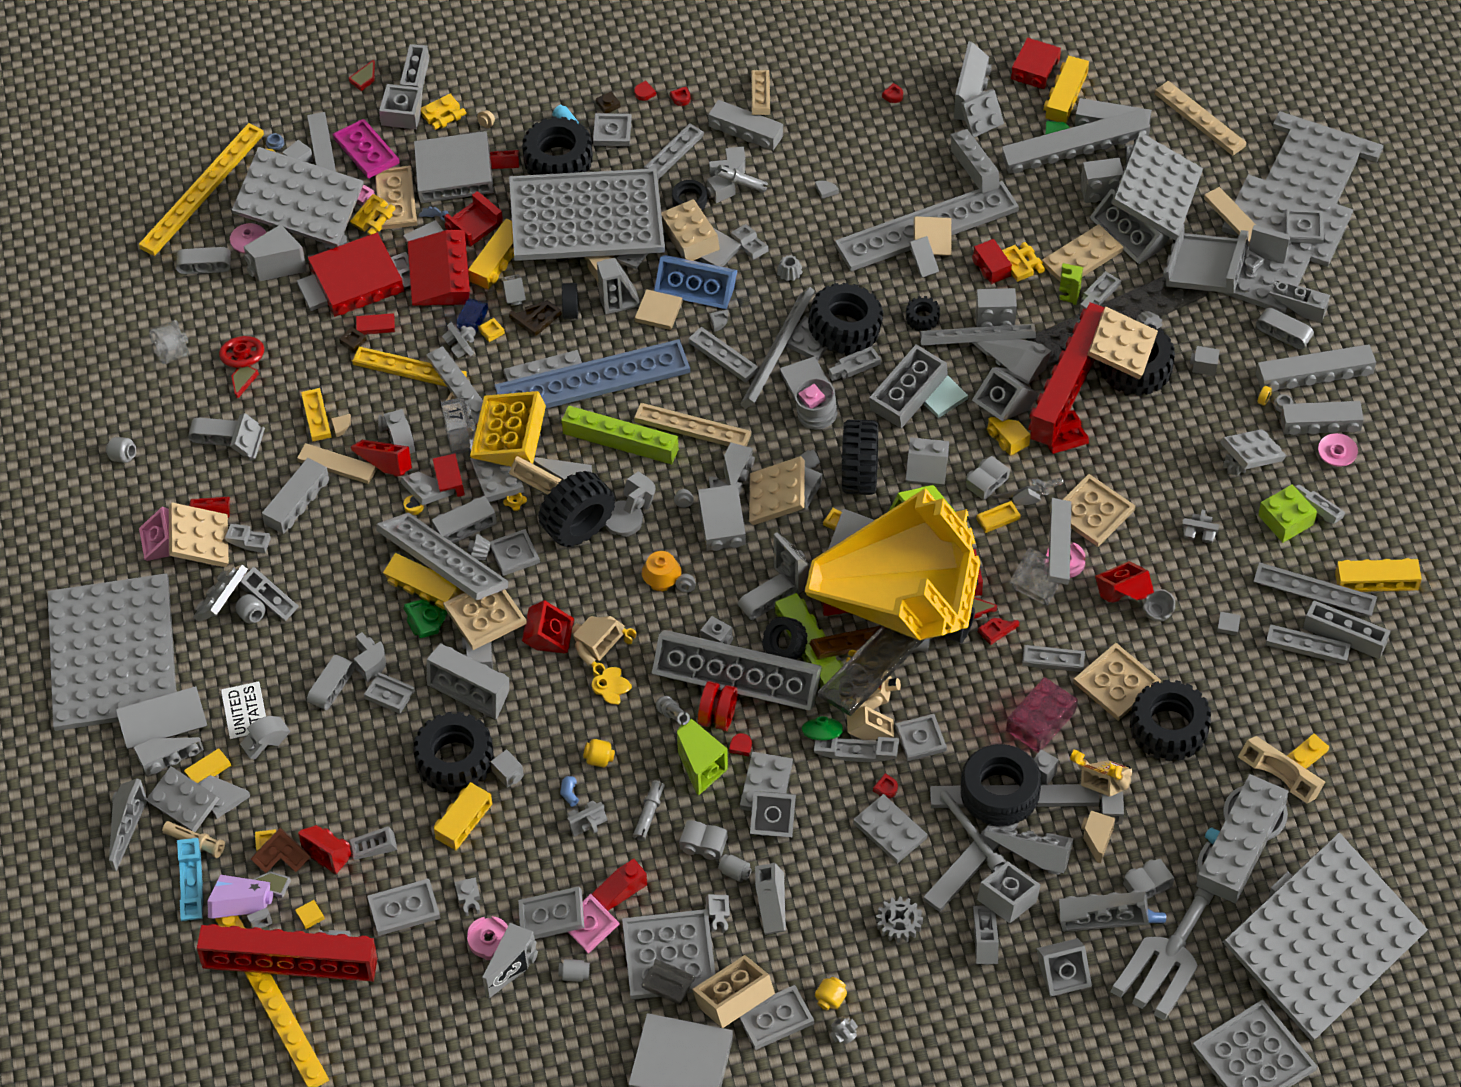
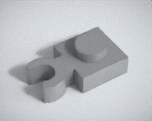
M476 878L455 882L459 904H464V914L469 916L468 910L472 907L479 914L480 906L477 900H480V894Z
M708 894L706 896V909H708V917L713 918L710 930L714 932L717 930L716 924H719L722 927V933H724L728 929V923L724 918L730 916L729 895Z

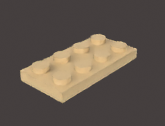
M1098 224L1042 259L1043 266L1058 281L1061 280L1063 263L1083 267V277L1123 252V246Z

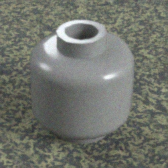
M114 437L107 444L106 453L111 461L128 463L136 455V446L129 438Z
M246 594L237 601L235 610L244 622L253 624L263 618L265 606L255 595Z

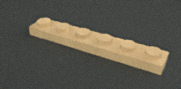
M1167 81L1155 90L1157 97L1232 156L1246 147L1245 140L1170 81Z
M640 403L634 417L635 422L725 446H729L731 442L747 447L751 437V431L644 403Z

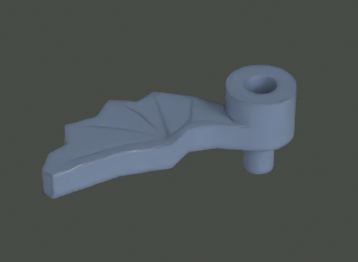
M429 206L428 208H423V211L418 216H439L441 220L445 221L444 215L449 214L447 210L441 212L438 208Z

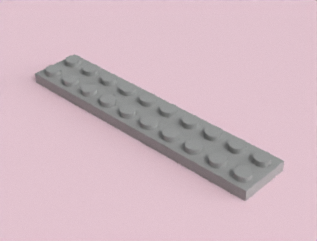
M1000 181L998 189L983 194L980 189L835 240V246L849 270L854 271L910 251L909 242L914 241L915 216L951 218V235L1018 212L1019 206L1004 182Z

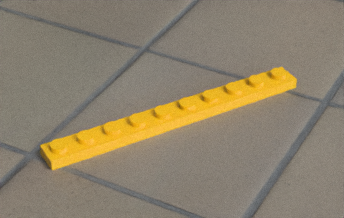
M248 123L139 243V248L155 256L263 137V130Z
M238 915L215 918L217 925L221 927L239 926L245 928ZM244 972L306 1086L318 1087L328 1082L329 1078L272 975Z

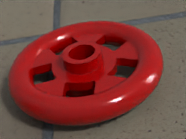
M251 336L232 338L225 342L219 350L220 360L225 365L233 368L251 366L257 363L264 355L263 343ZM256 347L257 350L251 351V348Z

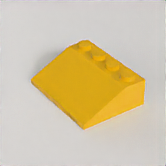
M539 391L484 396L470 457L512 467L515 458L519 456L533 464L546 408Z

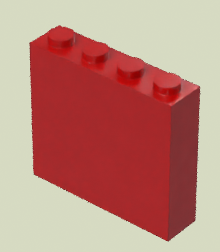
M378 232L308 257L310 270L315 275L334 317L404 292L403 280Z

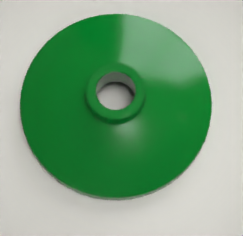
M825 716L808 720L802 725V733L814 740L834 739L843 732V725L839 721Z

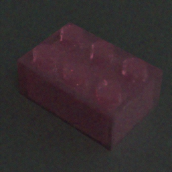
M1044 677L1009 715L1006 731L1039 753L1075 714L1078 699Z

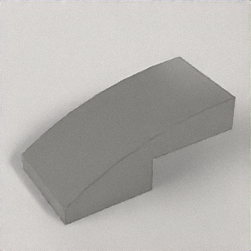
M747 224L731 232L734 240L741 243V248L753 260L769 251L768 245L757 238L756 231Z
M404 252L391 257L403 280L405 289L410 287L408 255Z
M230 524L225 536V541L235 546L260 553H266L271 540L269 533L253 532L250 530V526Z

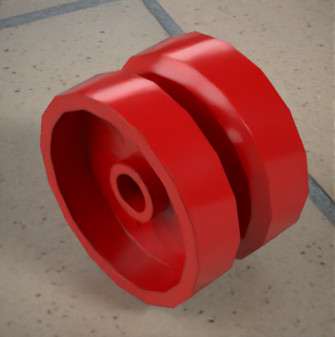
M708 681L703 690L699 705L698 725L710 727L714 722L716 729L728 731L735 712L737 687L725 685L721 691L719 683Z

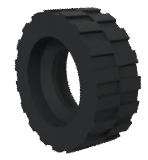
M782 616L770 621V624L766 626L762 639L763 649L766 653L797 660L805 652L808 635L805 626L800 621ZM783 630H789L791 632V643L787 649L783 650L779 647V637Z

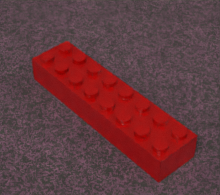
M1090 302L1087 309L1082 310L1081 320L1079 323L1076 322L1073 329L1074 334L1072 337L1069 336L1066 342V350H1062L1060 353L1059 364H1055L1053 367L1052 378L1047 379L1044 386L1045 391L1040 393L1037 400L1038 405L1036 408L1033 407L1029 418L1032 419L1028 428L1031 431L1030 439L1049 446L1053 445L1095 361L1094 358L1087 354L1105 307Z
M216 924L201 925L197 943V952L203 969L374 982L378 959L374 938L368 936L352 937L345 934L327 935L323 932L313 934L303 931L287 932L281 929L262 930L258 927L248 929L239 926L221 927Z

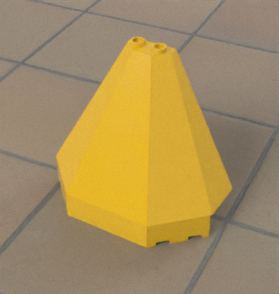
M926 488L814 558L811 562L805 593L811 598L917 640L942 636L968 628L980 560L979 556L974 555L972 544H975L972 528L967 526L966 521L967 516H969L967 509L954 512L944 498L935 500Z

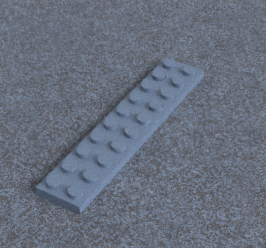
M680 339L495 384L497 394L539 391L546 408L688 374L690 373V366Z

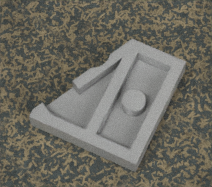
M415 472L401 478V484L421 505L454 495V489L440 492L438 481L421 472Z
M211 775L198 783L220 798L211 810L217 819L250 797V793L247 790Z

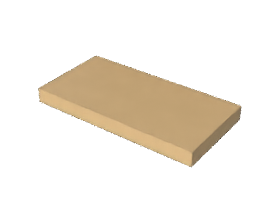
M411 166L393 167L375 175L377 196L388 203L385 209L390 204L396 208L392 213L393 216L390 220H386L381 230L417 226Z

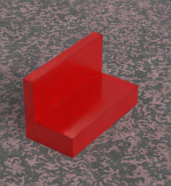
M456 454L433 458L440 492L456 489L457 497L465 496Z

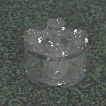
M177 320L170 321L149 331L151 343H155L156 346L154 351L162 364L171 363L189 355V350L186 346L188 338L184 332L181 333Z

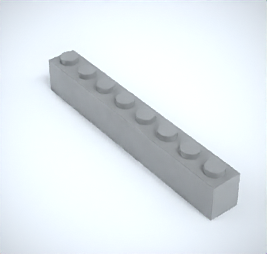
M1144 108L1002 146V156L1008 174L1020 173L1028 168L1034 169L1043 164L1056 163L1061 159H1071L1083 153L1090 154L1098 149H1108L1113 145L1126 144L1131 140H1135L1140 132L1149 136L1150 125Z

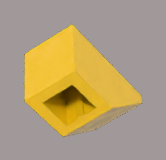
M997 417L988 418L987 431L992 438L994 437L998 441L1000 448L1010 456L1029 446L1030 433L1019 421L1009 419L1001 421Z

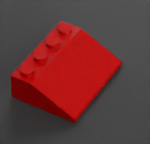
M444 230L408 241L412 306L469 305L470 288L465 230Z

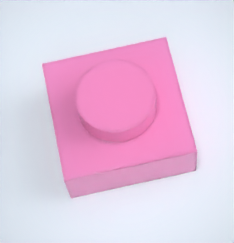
M363 185L356 203L363 206L369 197L375 194L374 190Z
M815 384L798 393L800 400L807 408L813 409L826 401L825 395Z

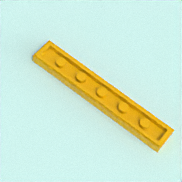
M360 346L352 360L353 365L447 387L428 362ZM462 371L465 377H467V372Z

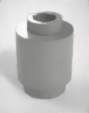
M727 854L720 860L718 869L722 871V874L739 882L749 878L751 874L750 863L734 855Z
M564 959V963H559L558 976H563L562 981L583 982V980H589L590 963L584 962V960Z

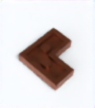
M280 827L251 857V860L267 873L281 858L297 872L311 855Z

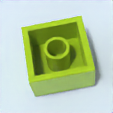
M1292 484L1262 501L1258 516L1284 543L1313 526L1317 511Z

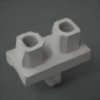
M450 322L447 325L450 330L442 337L449 346L458 341L451 348L457 358L466 353L472 356L474 351L467 341L471 343L475 340L473 338L476 334L475 329L462 326L460 333L453 323Z
M1202 509L1201 515L1193 513L1192 519H1183V538L1194 540L1195 531L1202 532V542L1212 544L1215 535L1218 534L1219 524L1211 523L1212 517L1205 516L1206 510Z
M591 801L585 805V810L581 812L572 810L567 813V819L574 837L589 829L592 833L598 832L597 825L608 820L602 802L596 803Z

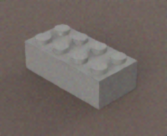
M915 345L869 397L870 410L902 429L948 376L947 363L920 346Z

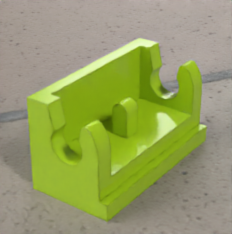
M1063 263L1059 291L1066 292L1069 295H1059V299L1077 305L1081 290L1083 267Z

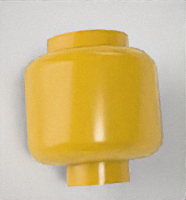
M592 739L589 743L586 742L583 758L586 759L589 765L604 768L608 765V762H613L615 750L611 749V743L608 741Z
M835 977L823 979L815 992V997L818 1000L817 1005L826 1011L829 1008L838 1009L847 995L846 985Z

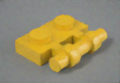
M450 93L422 107L421 115L436 130L446 127L452 121L460 120L462 116L466 115V111L464 108L460 109V104Z
M372 194L350 222L353 226L364 232L371 227L367 232L371 235L381 231L382 225L387 219L390 220L396 208L390 204L385 209L388 203L384 199Z
M1026 242L1020 245V250L1016 245L1002 250L1012 264L1011 274L1017 282L1033 276V269H1036L1038 273L1045 271L1043 262L1040 258L1036 257L1034 249L1028 246Z

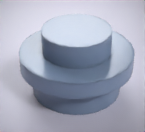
M277 133L270 134L267 137L266 146L268 149L279 150L284 146V139Z

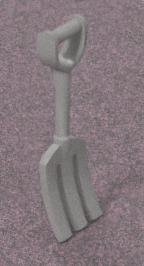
M1208 841L1198 857L1196 865L1197 879L1202 868V862L1207 858L1212 848L1211 843ZM1198 888L1194 895L1195 899L1177 930L1169 939L1163 937L1144 938L1129 964L1113 985L1111 993L1121 998L1142 972L1153 954L1158 957L1134 997L1132 1004L1143 1009L1176 965L1179 969L1154 1013L1158 1018L1165 1020L1197 970L1198 965L1194 957L1185 948L1186 939L1206 905H1209L1215 894Z

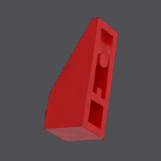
M363 439L351 446V450L384 473L402 476L412 468L409 446Z
M632 859L611 874L592 895L609 911L646 887L647 873L635 859Z

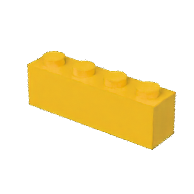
M1068 55L1066 62H1062L1061 74H1057L1055 88H1051L1049 93L1050 99L1046 100L1043 110L1046 111L1045 119L1067 123L1088 74L1089 61Z
M504 220L468 269L469 282L489 290L497 282L501 272L506 270L509 261L514 258L511 220Z
M397 553L394 554L383 572L388 579L387 582L392 586L398 587L399 585L407 593L412 595L416 593L421 599L428 602L431 600L444 610V602L464 593V591L434 570Z
M1418 559L1343 560L1337 562L1335 570L1337 585L1360 592L1419 590L1422 580Z

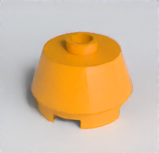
M666 551L652 553L642 567L644 581L651 586V589L656 591H667L668 587L673 586L681 575L680 564L672 554Z

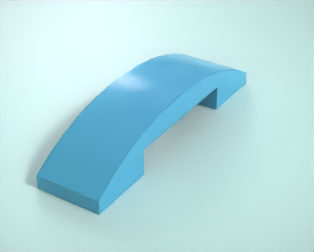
M199 838L177 840L180 867L181 921L203 919V880Z

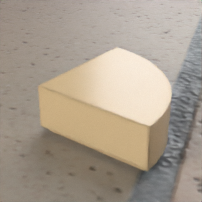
M350 414L331 418L336 437L343 435L351 425Z

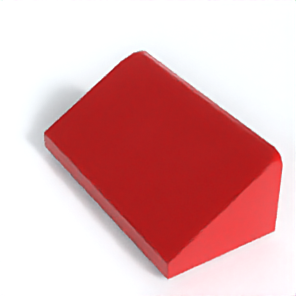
M519 150L491 151V169L519 168Z
M229 496L190 500L189 506L228 514V518L230 516Z

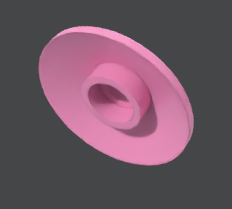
M253 223L240 225L231 233V246L236 251L245 253L244 246L264 235L266 231L260 225Z
M1335 433L1325 436L1320 441L1318 452L1326 463L1342 467L1354 462L1358 454V447L1350 437Z

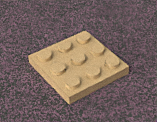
M1105 307L1087 355L1140 379L1143 376L1158 331Z
M801 456L750 473L749 522L752 525L804 509L805 460Z
M1090 474L1063 499L1071 501V529L1097 547L1135 511L1134 504Z
M171 503L169 506V556L226 567L229 564L228 542L225 541L228 531V514Z
M505 589L479 600H475L464 592L443 603L445 610L472 650L526 625L525 617Z
M1115 643L1074 678L1073 683L1119 721L1132 709L1138 693H1142L1143 688L1146 686L1151 687V684L1156 681L1161 683V680Z

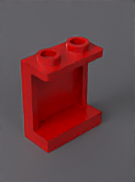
M1027 37L1012 66L1011 79L1045 89L1047 78L1055 64L1058 65L1060 61L1061 48Z
M478 191L472 194L473 202L453 217L449 214L444 215V225L447 230H465V240L469 247L503 223L502 211Z

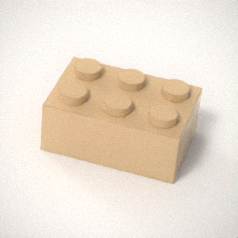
M694 199L661 212L663 229L683 259L694 261L720 250L717 233Z
M746 955L693 988L698 1008L721 1028H724L775 994L769 974Z

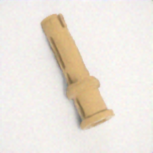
M167 821L162 829L163 834L179 840L199 838L200 852L206 851L215 858H219L223 853L225 841L210 838L209 834L195 833L170 821Z

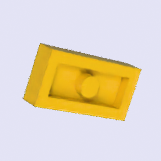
M1313 734L1288 754L1287 757L1307 769L1329 750V746L1316 734Z

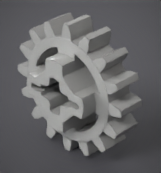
M892 897L890 903L884 901L883 908H878V915H876L877 929H882V936L888 934L889 941L896 938L897 943H900L901 938H904L908 942L909 936L915 938L916 931H921V924H923L922 911L917 910V903L911 905L909 898L904 902L902 897H899L898 901H895ZM886 915H888V922H887V923H886V920H885ZM911 917L914 919L913 924H911Z

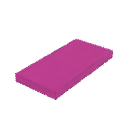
M365 119L332 134L333 139L368 179L400 163L399 158Z

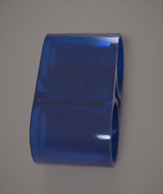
M469 298L459 314L457 328L461 329L462 326L473 327L477 333L478 326L482 324L486 317L488 303Z

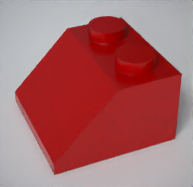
M543 600L529 607L522 642L537 651L567 653L574 618Z
M315 825L298 832L301 847L311 855L310 858L334 874H337L352 857L349 843L342 838L340 840L336 838L327 828L322 829Z

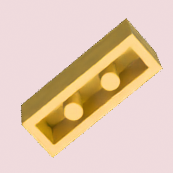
M470 782L466 788L460 791L458 799L448 806L443 818L436 821L434 825L435 839L456 851L492 806L491 794Z

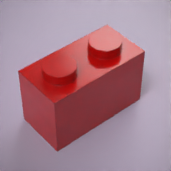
M995 239L974 246L972 259L974 264L980 267L985 279L987 278L991 284L1011 277L1012 264Z

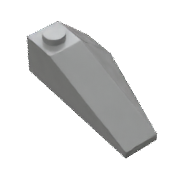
M1021 339L972 342L983 353L993 356L999 366L1004 365L1008 368V373L1011 376L1027 384L1046 370L1052 351L1042 344Z
M134 779L121 784L112 798L109 862L113 871H117L147 803V797L140 779Z
M988 826L984 833L988 838L1042 869L1048 870L1051 874L1065 872L1074 838L1046 833V836L1042 837L1034 834V831L1018 834L1015 829Z

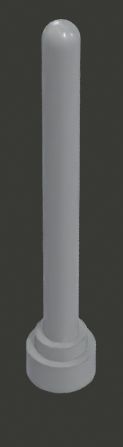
M945 790L941 791L940 797L985 854L988 862L987 865L992 872H995L1006 863L1005 859L992 851L949 793Z

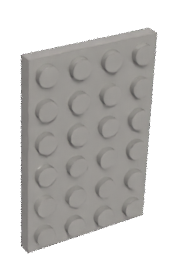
M1140 132L1135 139L1111 204L1176 241L1180 235L1203 168Z
M258 147L232 208V213L273 227L281 224L288 232L338 247L364 181Z

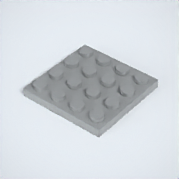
M708 909L622 918L631 1000L694 993L693 988L715 975Z
M1263 999L1195 1041L1192 1045L1193 1049L1223 1087H1291L1315 1072L1318 1067Z

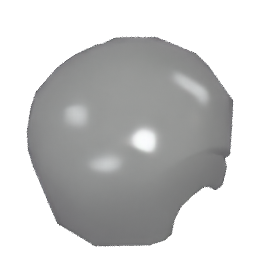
M1164 589L1154 590V593L1149 594L1143 602V612L1147 618L1155 622L1165 621L1175 610L1174 597Z

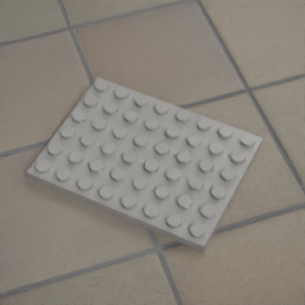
M657 168L509 176L515 261L665 252Z
M167 573L48 591L52 708L55 731L119 722L116 709L176 692L170 589Z
M1338 833L1222 942L1305 1035L1313 1041L1428 929L1349 842Z

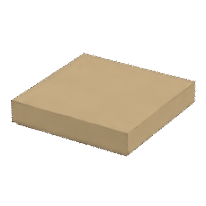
M915 216L914 240L927 236L935 256H951V218Z
M646 289L635 316V322L671 330L683 302L682 297Z

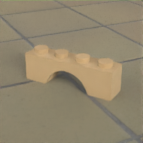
M1257 736L1247 740L1238 758L1253 768L1265 770L1280 778L1287 784L1290 793L1305 803L1315 800L1325 784L1324 780Z

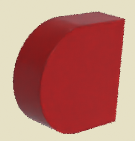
M646 80L638 84L634 89L635 97L641 101H646L656 96V91Z
M893 83L882 92V98L890 103H899L903 99V89Z
M687 87L670 91V97L677 106H685L690 103L691 97Z
M743 733L735 735L731 740L729 753L750 756L752 748L751 738Z
M885 773L873 787V792L879 796L884 794L887 798H892L898 792V783L894 778Z

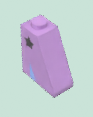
M220 875L208 899V918L252 914L266 908L273 899V892L270 891V882Z

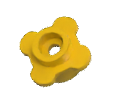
M521 493L507 496V499L503 500V504L511 507L513 511H519L521 505L527 502V498L522 496Z

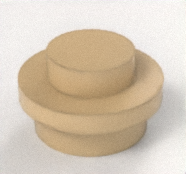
M488 110L481 111L477 115L479 124L485 128H490L495 121L494 115Z

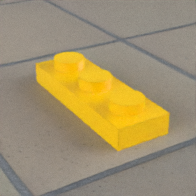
M320 388L301 392L312 442L332 438Z

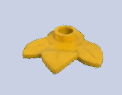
M618 667L605 669L602 675L596 676L591 683L594 693L602 695L607 703L613 705L620 704V695L630 691L632 685L627 679L620 677L621 669Z

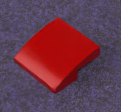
M1074 410L1069 411L1053 445H1048L1053 454L1089 444V437L1081 427V420Z

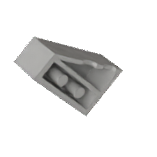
M616 258L597 262L599 298L605 315L639 307L641 302L637 291Z

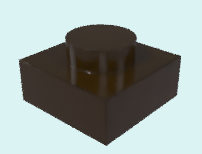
M612 91L596 98V104L603 113H610L621 108L619 100Z
M351 327L339 341L340 344L355 352L367 339L366 335Z

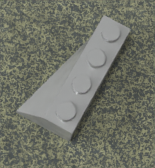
M1131 891L1130 893L1122 894L1113 892L1108 895L1098 896L1090 894L1086 897L1068 896L1064 899H1059L1060 922L1063 932L1149 925L1146 892Z

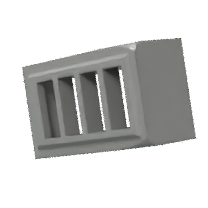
M389 826L350 840L354 860L397 850L395 835ZM367 842H370L371 848H368ZM362 843L363 851L359 850L358 844Z

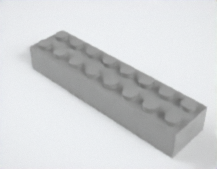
M664 630L658 637L652 674L703 686L708 681L720 684L721 690L725 685L737 687V694L811 710L815 705L822 666Z

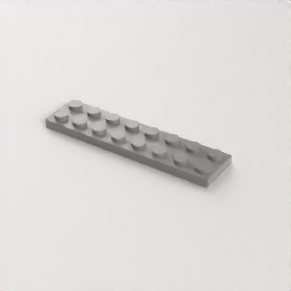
M405 513L377 524L376 531L475 600L508 588V581L410 513Z

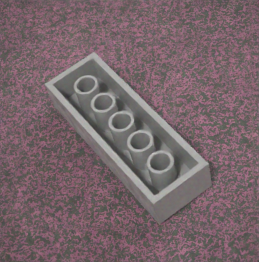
M1249 774L1198 874L1197 887L1236 904L1286 805L1288 790Z

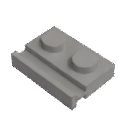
M243 413L239 415L230 447L242 456H247L249 461L256 459L265 428L260 427L258 422Z
M378 672L376 679L372 681L364 693V698L400 714L410 700V696L414 694L415 689L413 686Z

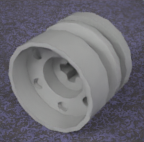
M816 377L809 378L797 386L795 401L800 423L814 430L830 426L836 420L838 414L833 385L825 379ZM815 384L825 395L826 401L811 409L807 408L800 400L798 393Z

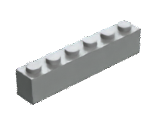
M1370 344L1258 362L1256 376L1261 390L1264 386L1272 388L1273 392L1279 389H1291L1297 386L1374 374L1376 360Z

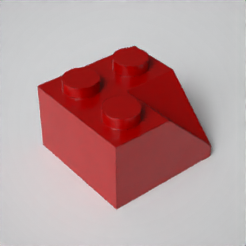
M1131 561L1095 576L1100 598L1111 603L1119 601L1121 597L1126 595L1136 600H1142L1147 595L1154 593L1149 571Z

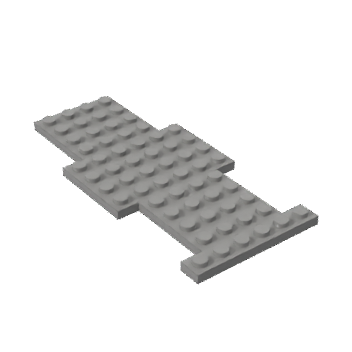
M1279 111L1273 123V129L1288 133V136L1267 179L1264 180L1248 174L1235 203L1257 226L1285 233V209L1323 211L1324 242L1323 244L1289 242L1284 264L1263 258L1264 263L1253 274L1246 269L1243 262L1234 294L1219 293L1263 308H1273L1285 314L1288 307L1269 295L1274 280L1278 279L1299 286L1310 261L1326 267L1329 266L1354 210L1337 204L1358 158L1361 157L1377 163L1384 145ZM1225 221L1222 231L1239 238V235Z

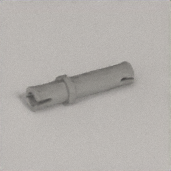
M720 164L716 167V170L720 172L715 171V175L728 179L731 183L736 182L762 193L767 189V187L763 186H768L766 181L743 174L735 168L730 169Z
M652 781L648 796H645L643 800L645 804L632 835L634 839L638 836V841L646 840L655 810L660 805L659 799L665 787L664 783L660 781Z

